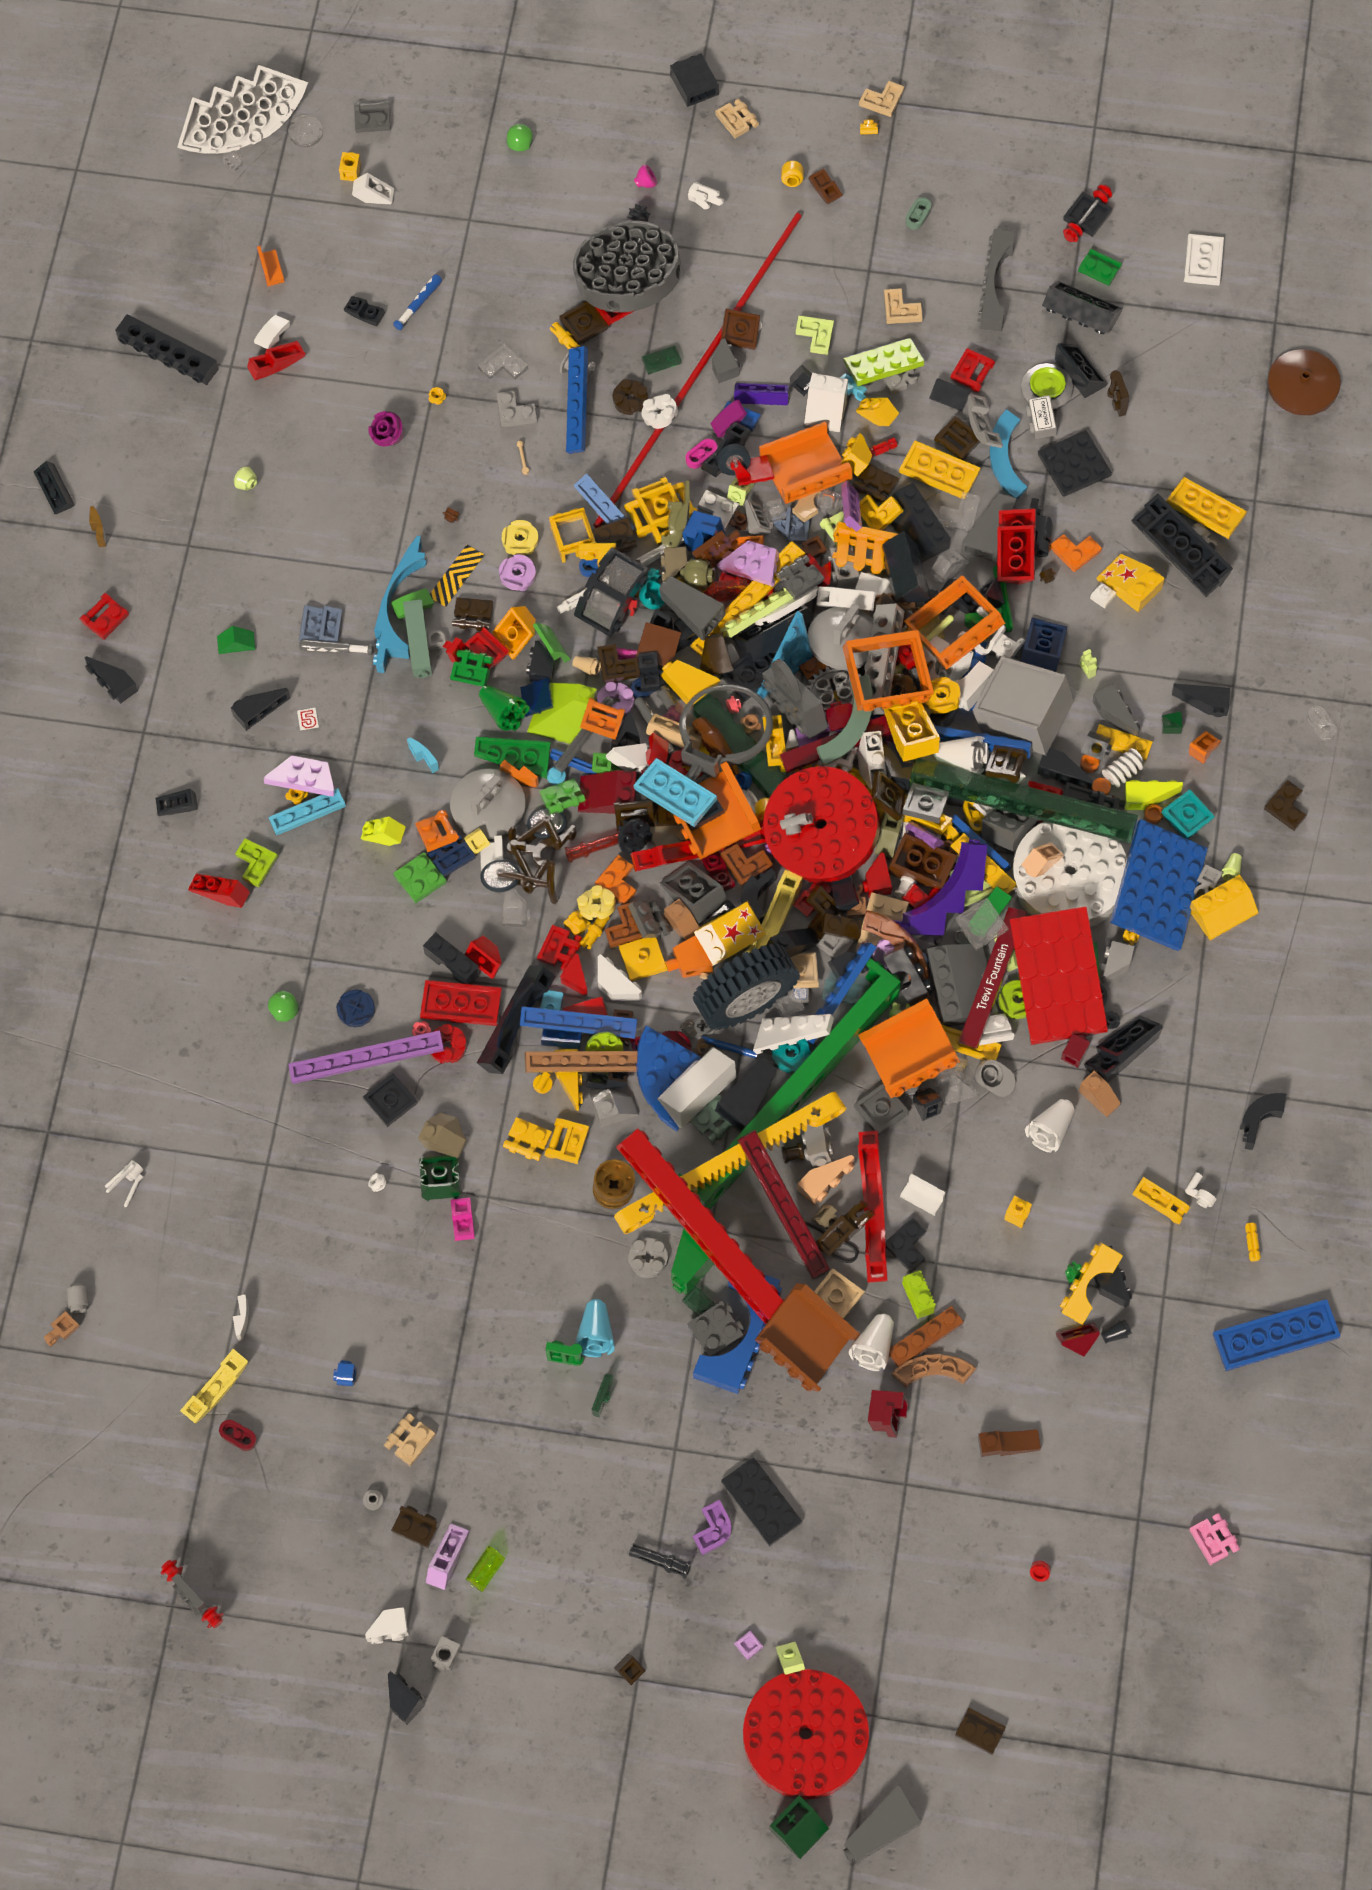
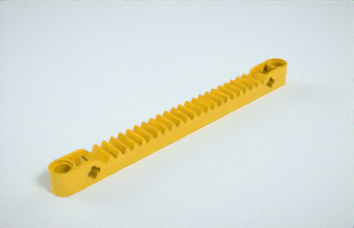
M836 1091L757 1134L765 1149L768 1148L772 1151L773 1144L779 1147L780 1140L787 1143V1137L792 1140L794 1133L799 1136L800 1129L806 1132L807 1125L812 1127L822 1126L841 1115L847 1108ZM738 1144L680 1177L685 1179L690 1190L698 1193V1186L705 1189V1183L712 1185L711 1179L717 1182L718 1175L724 1178L725 1171L731 1174L732 1167L739 1170V1163L746 1166V1160L748 1159ZM652 1192L617 1212L614 1218L623 1233L629 1234L651 1222L655 1216V1211L658 1209L660 1212H663V1206L665 1205ZM641 1209L648 1210V1213L641 1211Z

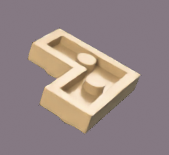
M888 81L882 94L865 89L859 101V106L891 117L904 92L905 86Z
M902 289L884 290L887 324L922 322L921 303L903 304Z

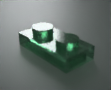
M676 346L642 356V362L648 375L682 364Z

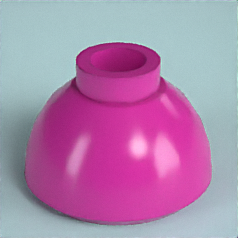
M642 165L637 172L636 178H634L636 185L639 188L641 186L645 188L657 186V179L648 165Z

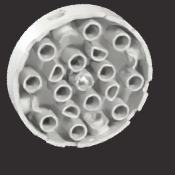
M1065 816L1053 818L1034 827L1020 842L1016 850L1012 870V880L1017 885L1014 892L1021 906L1031 915L1086 906L1089 924L1092 927L1103 922L1113 912L1127 857L1117 838L1102 825L1081 817ZM1050 842L1064 854L1063 858L1044 875L1036 878L1027 874L1025 868L1021 865L1034 848Z

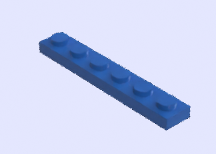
M585 346L569 349L566 452L569 454L585 451L588 348Z
M865 942V944L859 946L856 952L858 955L848 963L846 973L838 978L835 983V990L827 995L823 1008H819L815 1015H833L877 948L875 945ZM817 1038L807 1040V1042L814 1044Z
M522 1006L520 1026L587 1034L610 1032L618 1037L636 1039L638 1019Z

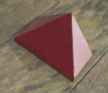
M1094 1322L1056 1333V1337L1062 1346L1085 1357L1100 1335V1331Z

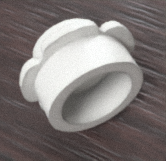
M375 1173L370 1178L368 1186L372 1188L373 1192L381 1191L386 1185V1180L383 1174Z

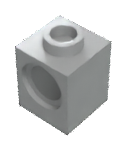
M441 1636L431 1657L434 1667L441 1671H445V1669L451 1671L462 1649L461 1645ZM443 1651H449L451 1656L447 1660L440 1659V1654Z

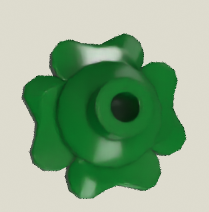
M1075 1261L1068 1264L1065 1271L1069 1283H1072L1074 1279L1078 1280L1082 1274L1080 1272L1081 1264H1077Z

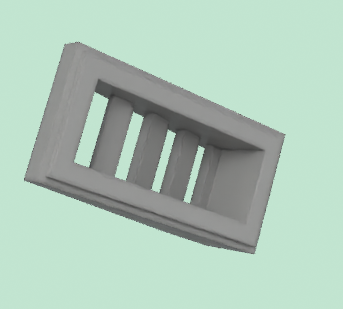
M745 500L749 533L756 536H766L771 533L761 505Z

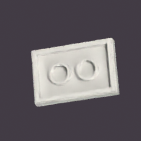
M1188 234L1184 282L1220 285L1224 237Z

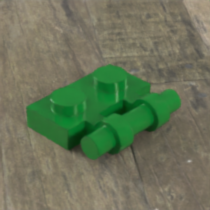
M465 649V651L458 650L457 657H461L462 660L461 663L454 661L450 680L480 687L486 686L490 669L484 668V665L486 663L492 664L494 658L486 653L477 654L468 649ZM470 660L477 661L476 666L469 665Z

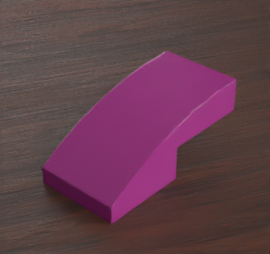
M735 400L722 410L710 424L718 438L724 437L726 429L735 421L740 423L747 413L740 401Z

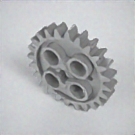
M826 667L825 672L819 670L820 675L813 674L814 680L809 679V685L805 686L822 702L825 715V710L831 708L830 704L836 702L830 685L831 680L834 682L839 701L842 704L851 703L853 705V694L848 670H836L835 668L830 670Z

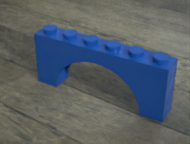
M765 1275L766 1281L776 1287L780 1296L783 1289L780 1287V1280ZM728 1282V1288L738 1293L732 1284ZM747 1302L751 1321L748 1332L742 1342L732 1351L720 1356L700 1355L693 1371L694 1379L735 1394H739L740 1389L744 1390L748 1378H745L746 1373L752 1370L755 1362L752 1359L753 1355L760 1350V1344L755 1339L765 1327L764 1322Z

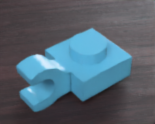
M846 373L840 377L848 379L847 395L853 393L859 401L866 398L863 394L867 391V388L857 386L852 376Z

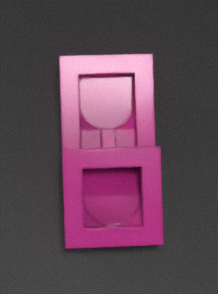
M470 1197L451 1200L455 1241L475 1239Z

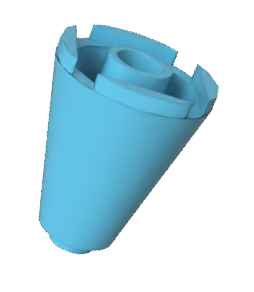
M593 1299L586 1304L575 1344H580L582 1347L581 1355L601 1357V1353L607 1352V1355H610L614 1351L615 1343L607 1306L602 1300Z

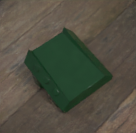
M449 1155L421 1157L419 1159L422 1198L426 1201L444 1198L457 1199L461 1194L459 1158Z

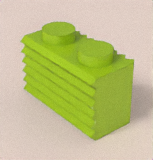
M920 1270L904 1276L902 1282L917 1319L933 1314L936 1307L933 1296L929 1292L930 1289L926 1285L927 1282L923 1278L924 1275H922Z

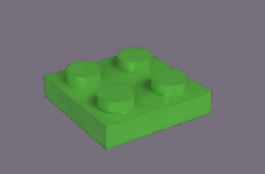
M422 853L393 873L396 880L415 904L447 883L446 879L425 853Z

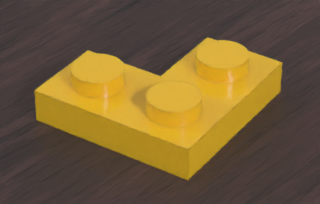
M870 495L865 496L860 501L861 516L872 529L883 530L904 511L892 496L879 507Z

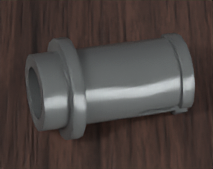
M662 686L659 691H656V696L661 699L667 711L677 706V703L670 694L669 688Z

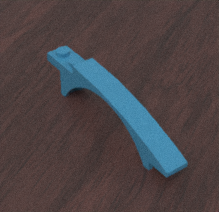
M416 536L395 569L381 601L374 629L378 653L374 654L373 665H376L377 672L385 673L387 657L410 658L409 646L394 632L389 622L388 612L391 598L400 583L413 572L426 566L427 561L424 560L425 553L421 552V536Z

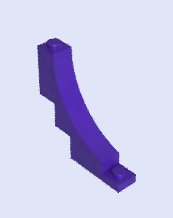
M969 839V842H961L958 861L944 887L922 906L903 913L902 921H893L903 927L909 934L944 935L946 913H964L966 890L983 891L987 845L980 843L978 839Z

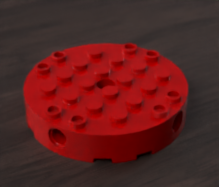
M810 767L790 775L774 790L764 813V835L771 853L785 870L802 877L803 880L808 882H835L854 874L856 870L868 861L874 852L873 850L880 832L878 810L874 801H871L872 796L867 788L850 773L834 767ZM795 813L797 816L803 813H811L813 823L801 825L802 832L786 835L785 829L781 828L780 821L785 820V815ZM821 821L827 823L824 828H817Z
M804 1669L787 1675L784 1673L765 1683L758 1690L747 1708L743 1724V1743L747 1760L757 1777L766 1786L783 1796L796 1799L800 1795L804 1800H813L834 1794L855 1777L867 1752L869 1727L862 1703L848 1685L826 1672ZM807 1730L812 1736L809 1739H803L800 1737V1733Z

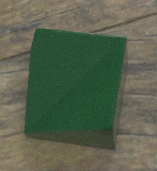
M1182 712L1161 716L1162 734H1181Z

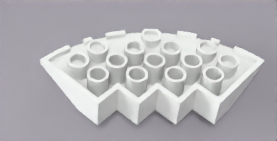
M258 65L253 81L236 76L231 92L214 87L209 103L193 97L177 148L190 152L219 154L237 151L249 144L254 145L260 142L261 139L269 137L289 119L301 101L308 82Z

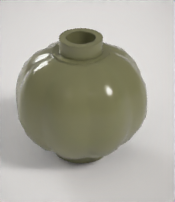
M692 558L686 563L684 568H681L680 578L684 579L685 584L702 592L709 588L711 583H714L715 568H712L711 563L706 559Z

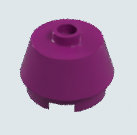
M382 411L374 415L375 419L372 421L371 426L368 427V432L373 442L383 447L398 444L403 439L405 433L400 417L396 413Z

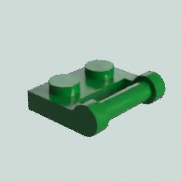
M560 1341L547 1342L545 1348L547 1361L574 1366L583 1364L584 1357L581 1355L582 1347L580 1344L567 1346Z

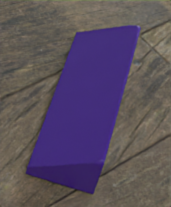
M735 383L734 401L739 400L741 404L788 405L789 385Z

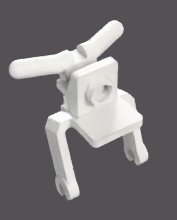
M981 606L976 610L984 618L989 615ZM1003 625L998 629L985 649L978 645L974 650L980 655H987L993 650L996 652L998 659L1001 656L1011 659L1025 644V640L1020 638L1015 642L1005 636L1006 626ZM964 631L960 632V634L958 635V638H960V637H961L963 634H965L966 632H964Z

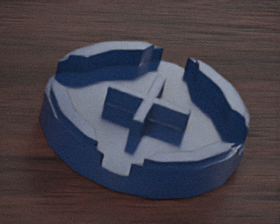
M358 989L349 990L344 993L336 1006L337 1015L341 1022L354 1028L362 1027L369 1023L375 1013V1004L372 997L367 992L365 993Z

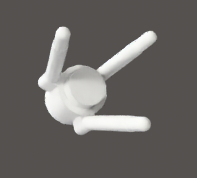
M131 1160L122 1171L105 1185L107 1188L106 1192L109 1193L124 1178H127L129 1181L135 1179L124 1204L127 1207L138 1183L143 1178L141 1175L143 1168Z

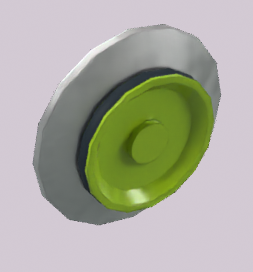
M1041 364L1027 371L1022 379L1021 390L1027 402L1028 399L1050 395L1052 409H1058L1071 398L1073 383L1069 374L1059 366Z

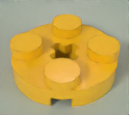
M947 677L933 679L931 683L934 694L929 701L925 702V705L934 714L948 713L956 710L961 700L959 685ZM942 692L946 695L944 698L937 697Z

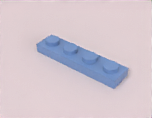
M587 473L573 485L607 524L626 518ZM630 523L632 530H635L636 528Z

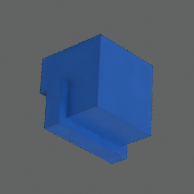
M694 511L682 535L687 550L693 552L720 531L724 534L725 531L720 517Z

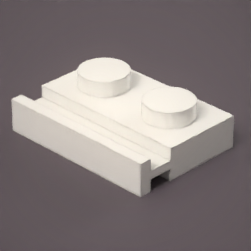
M1005 1014L989 1017L979 1045L1013 1040L1014 1033L1011 1031V1026Z

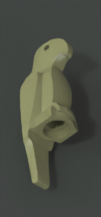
M685 480L684 501H669L667 508L670 510L668 516L669 534L667 536L662 535L661 537L662 545L667 548H676L683 537L682 533L689 521L690 487L687 480Z

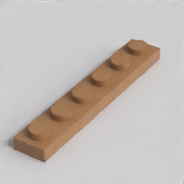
M637 1051L525 1052V1073L637 1072Z

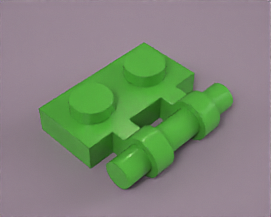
M574 778L539 791L540 797L550 814L563 812V809L579 806V803L586 801Z

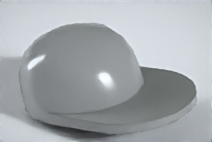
M984 1060L977 1066L975 1079L980 1086L999 1097H1005L1012 1093L1015 1087V1076L1006 1066L996 1060Z

